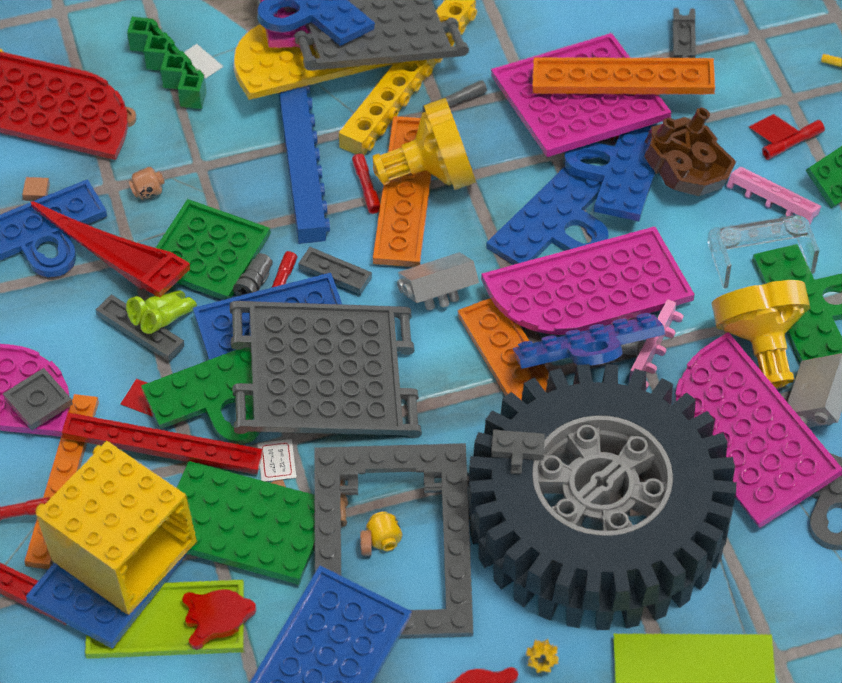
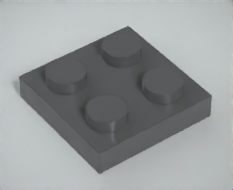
M45 368L3 393L5 401L31 430H34L73 405L70 396Z

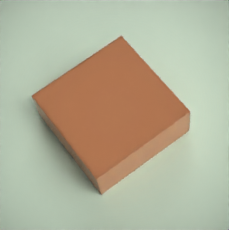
M26 177L22 193L23 200L35 201L47 196L50 186L49 178Z

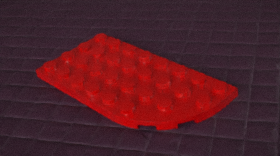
M0 51V133L108 159H117L128 131V114L124 100L118 90L110 86L107 80L91 72Z

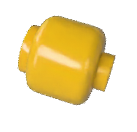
M378 512L370 517L366 525V530H371V544L378 550H393L402 539L403 533L397 518L390 513Z

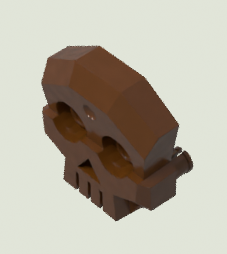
M697 108L691 120L686 117L676 120L665 118L662 124L651 127L644 141L648 145L644 157L656 174L660 173L665 185L673 190L696 196L722 189L737 162L717 143L718 138L710 128L704 125L710 117L709 111L705 108Z

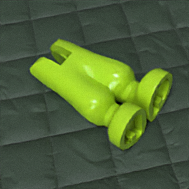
M181 290L163 294L160 298L153 296L146 299V301L141 297L135 296L129 298L126 303V311L130 321L136 326L141 324V330L146 334L154 333L160 330V328L168 326L179 317L192 312L194 307H197L195 300L190 297L185 298V293Z

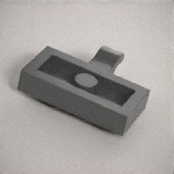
M493 430L491 457L512 458L511 474H521L522 459L543 461L545 434Z

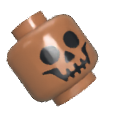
M147 167L133 173L129 184L136 198L140 197V199L145 201L160 195L165 181L160 171L156 172L152 167Z

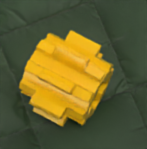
M549 639L541 642L540 640H534V646L532 645V648H527L526 655L529 656L527 665L536 668V673L544 670L545 672H551V666L553 667L554 664H558L559 657L556 656L558 647L549 644Z

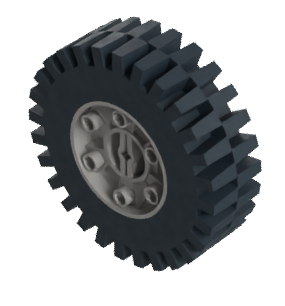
M589 364L577 365L573 385H568L560 368L549 371L546 392L538 381L532 378L523 385L522 399H519L510 392L502 399L501 414L492 410L485 419L484 433L478 432L474 441V453L470 457L468 487L470 535L472 543L479 546V560L483 567L486 568L493 565V581L501 590L513 582L514 601L525 607L535 595H538L539 616L551 621L558 605H564L567 608V626L580 628L584 610L596 611L597 630H610L614 612L621 611L626 628L639 626L645 606L655 621L667 615L671 599L681 608L690 601L693 587L695 586L702 590L709 581L712 567L717 569L724 545H726L736 496L737 482H733L735 473L733 457H726L728 442L724 433L713 435L715 419L710 413L706 411L695 417L696 399L687 392L672 404L673 383L661 378L652 393L646 392L647 372L634 368L629 385L627 386L618 384V365H605L602 382H592ZM493 430L544 433L543 461L522 459V473L511 474L512 458L491 457ZM638 475H640L645 480V482H640ZM543 494H564L566 499H562L557 505L550 507ZM632 509L647 516V518L636 525H632L629 521L630 511Z

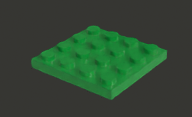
M187 199L156 248L172 252L190 263V270L176 283L225 300L233 296L234 284L240 275L245 273L250 262L261 251L271 234V230L269 227Z

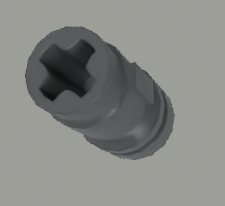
M258 253L250 262L245 273L240 275L233 286L236 296L260 290L261 285L268 278L269 270L273 265V261L268 255Z

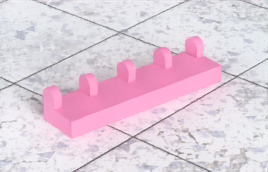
M739 167L731 173L727 184L729 189H732L735 184L746 189L745 197L750 198L755 193L767 199L765 203L767 208H770L775 203L787 209L785 214L787 218H791L793 213L805 218L804 226L806 227L811 225L813 218L819 214L821 209L820 205L743 167Z
M667 299L657 318L664 325L665 335L646 339L630 370L629 382L634 368L652 374L657 371V366L651 363L654 355H665L667 350L660 344L664 336L674 337L675 330L669 328L672 320L681 322L684 318L683 314L675 311L676 302ZM646 381V390H647V388H648V386H649V383Z

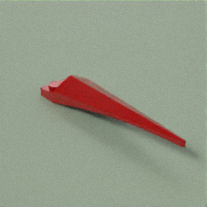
M31 201L33 209L139 289H145L159 298L190 270V263L172 252L110 234Z

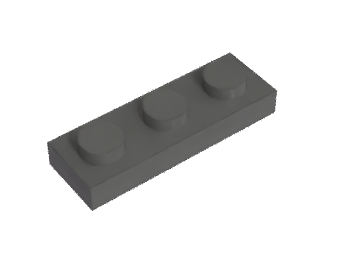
M312 247L308 248L298 263L300 270L315 276L331 273L336 285L360 295L372 279V272Z

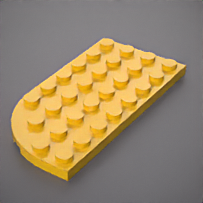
M261 24L251 29L241 38L234 55V73L240 87L249 100L394 64L385 63L306 70L303 65L304 58L300 47H269L265 28ZM309 45L312 56L317 58L313 45Z

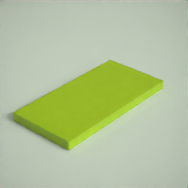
M244 580L164 583L113 649L86 635V659L244 652V621L238 627L239 631L224 638H214L199 650L191 648L189 638L197 627H188L186 625L185 617L189 609L184 606L182 597L187 592L206 594L221 589L234 591L244 597Z
M614 634L613 637L615 683H776L772 634Z

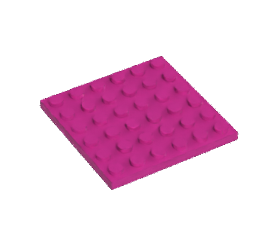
M612 33L491 69V77L546 157L659 123L665 118H671L670 109L661 97L656 94H533L534 57L630 58Z

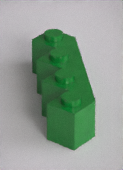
M132 16L127 30L130 51L144 52L146 69L161 71L163 88L178 89L180 107L202 109L207 92L205 76L201 70L195 68L191 59L175 46V42L166 32H163L158 27V23L154 19Z

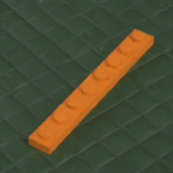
M74 394L72 399L73 405L70 406L69 413L95 417L99 404L98 397ZM61 436L43 498H52L80 469L87 443L64 439ZM36 520L24 562L26 567L49 569L53 561L48 552L38 520Z

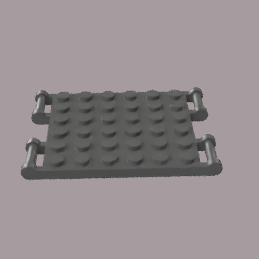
M348 0L374 21L375 26L374 30L341 46L312 22L305 24L309 34L305 31H298L294 35L296 44L300 46L304 58L303 65L306 70L462 57L469 53V47L463 41L459 32L457 19L449 18L445 22H440L432 0ZM283 7L286 12H298L295 8ZM445 33H451L456 46H450ZM309 45H313L317 58L312 56Z
M233 301L229 304L233 324L231 347L236 350L250 347L252 384L240 383L232 387L236 405L235 433L244 434L250 431L407 435L410 438H417L422 435L421 426L418 425V390L414 388H400L397 352L410 355L415 351L414 343L411 342L410 319L412 315L409 307ZM242 313H249L250 336H243ZM394 318L400 320L402 341H396ZM246 395H252L253 420H246ZM401 399L407 401L409 424H403Z

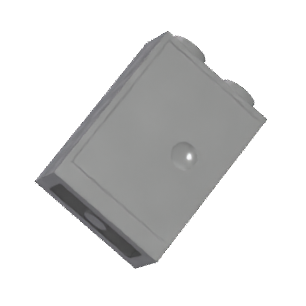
M460 252L398 272L399 280H397L400 293H403L415 303L424 301L427 310L435 308L433 298L438 297L440 307L444 308L449 306L447 293L451 302H457L459 300L457 290L479 283L474 261Z
M842 353L801 361L788 404L807 427L831 425L839 421L842 413Z

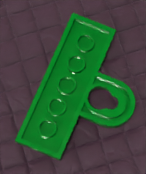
M798 244L753 254L752 260L763 284L783 280H799L805 283L810 309L786 332L800 364L804 360L842 353V336L835 321L842 319V304L833 305L826 302L823 298V295L827 292L842 293V274L814 279Z
M250 347L231 351L141 385L142 392L160 430L206 412L215 433L224 442L244 445L256 439L260 432L250 431L244 434L235 433L234 427L224 419L221 413L224 406L229 403H235V396H233L232 387L235 384H252ZM246 395V420H253L252 395Z

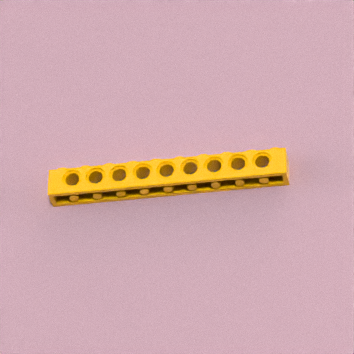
M444 0L436 10L440 22H445L449 18H456L459 23V32L462 35L467 24L473 21L477 15L476 0ZM445 33L450 46H453L454 40L451 33ZM443 58L394 63L339 131V147L355 155H365L368 151H371L379 136L385 134L387 126L393 121V116H398L401 108L409 103L412 94L420 89L423 80L431 75L434 66L440 63Z

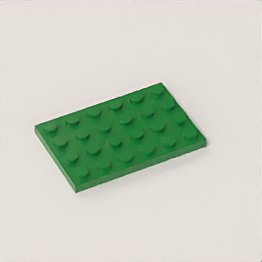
M189 461L177 486L178 490L186 494L197 542L186 554L300 585L315 548V495Z

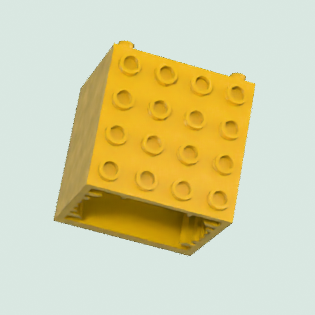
M108 441L102 446H96L93 450V455L45 505L42 503L36 509V517L51 560L127 615L140 604L197 542L186 494Z

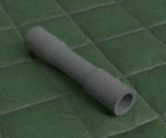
M480 80L444 98H446L449 107L486 93L487 87L484 81Z

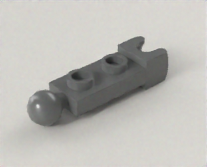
M674 8L672 15L673 58H696L695 9L691 8L689 14L683 16L679 13L678 8Z

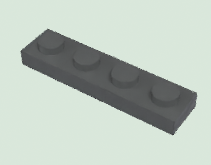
M112 294L95 309L97 316L167 361H170L185 346L184 340L164 327L151 334L144 333L141 330V324L136 326L130 321L126 311V303Z

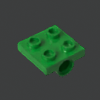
M841 146L805 170L831 208L842 202Z

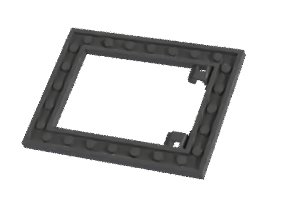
M466 443L314 447L315 572L319 566H322L342 576L341 495H358V474L424 472V493H442L446 609L411 610L412 616L398 639L473 637ZM434 478H442V483H434ZM340 481H348V485L340 486Z

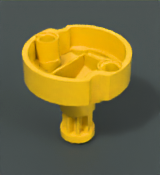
M446 98L424 105L426 112H423L421 115L415 140L401 145V148L380 155L378 153L373 155V171L383 186L389 184L393 179L410 173L414 175L422 171L430 172L448 186L453 185L454 190L476 183Z
M783 280L763 285H753L721 295L711 302L716 328L751 342L754 357H757L759 369L776 389L782 388L794 381L793 372H790L786 355L788 348L785 333L810 309L807 290L803 281Z

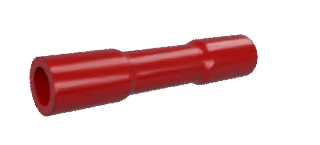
M816 120L802 127L799 132L775 144L771 143L763 147V156L769 160L785 152L788 148L825 131L823 122Z
M356 154L352 157V163L364 193L363 197L368 212L370 214H377L380 212L381 204L377 192L374 190L365 156L363 154Z
M291 251L284 253L272 287L286 284L298 258L295 253Z
M45 497L28 500L24 503L0 507V521L18 516L36 515L37 507L42 503L45 505L51 498Z

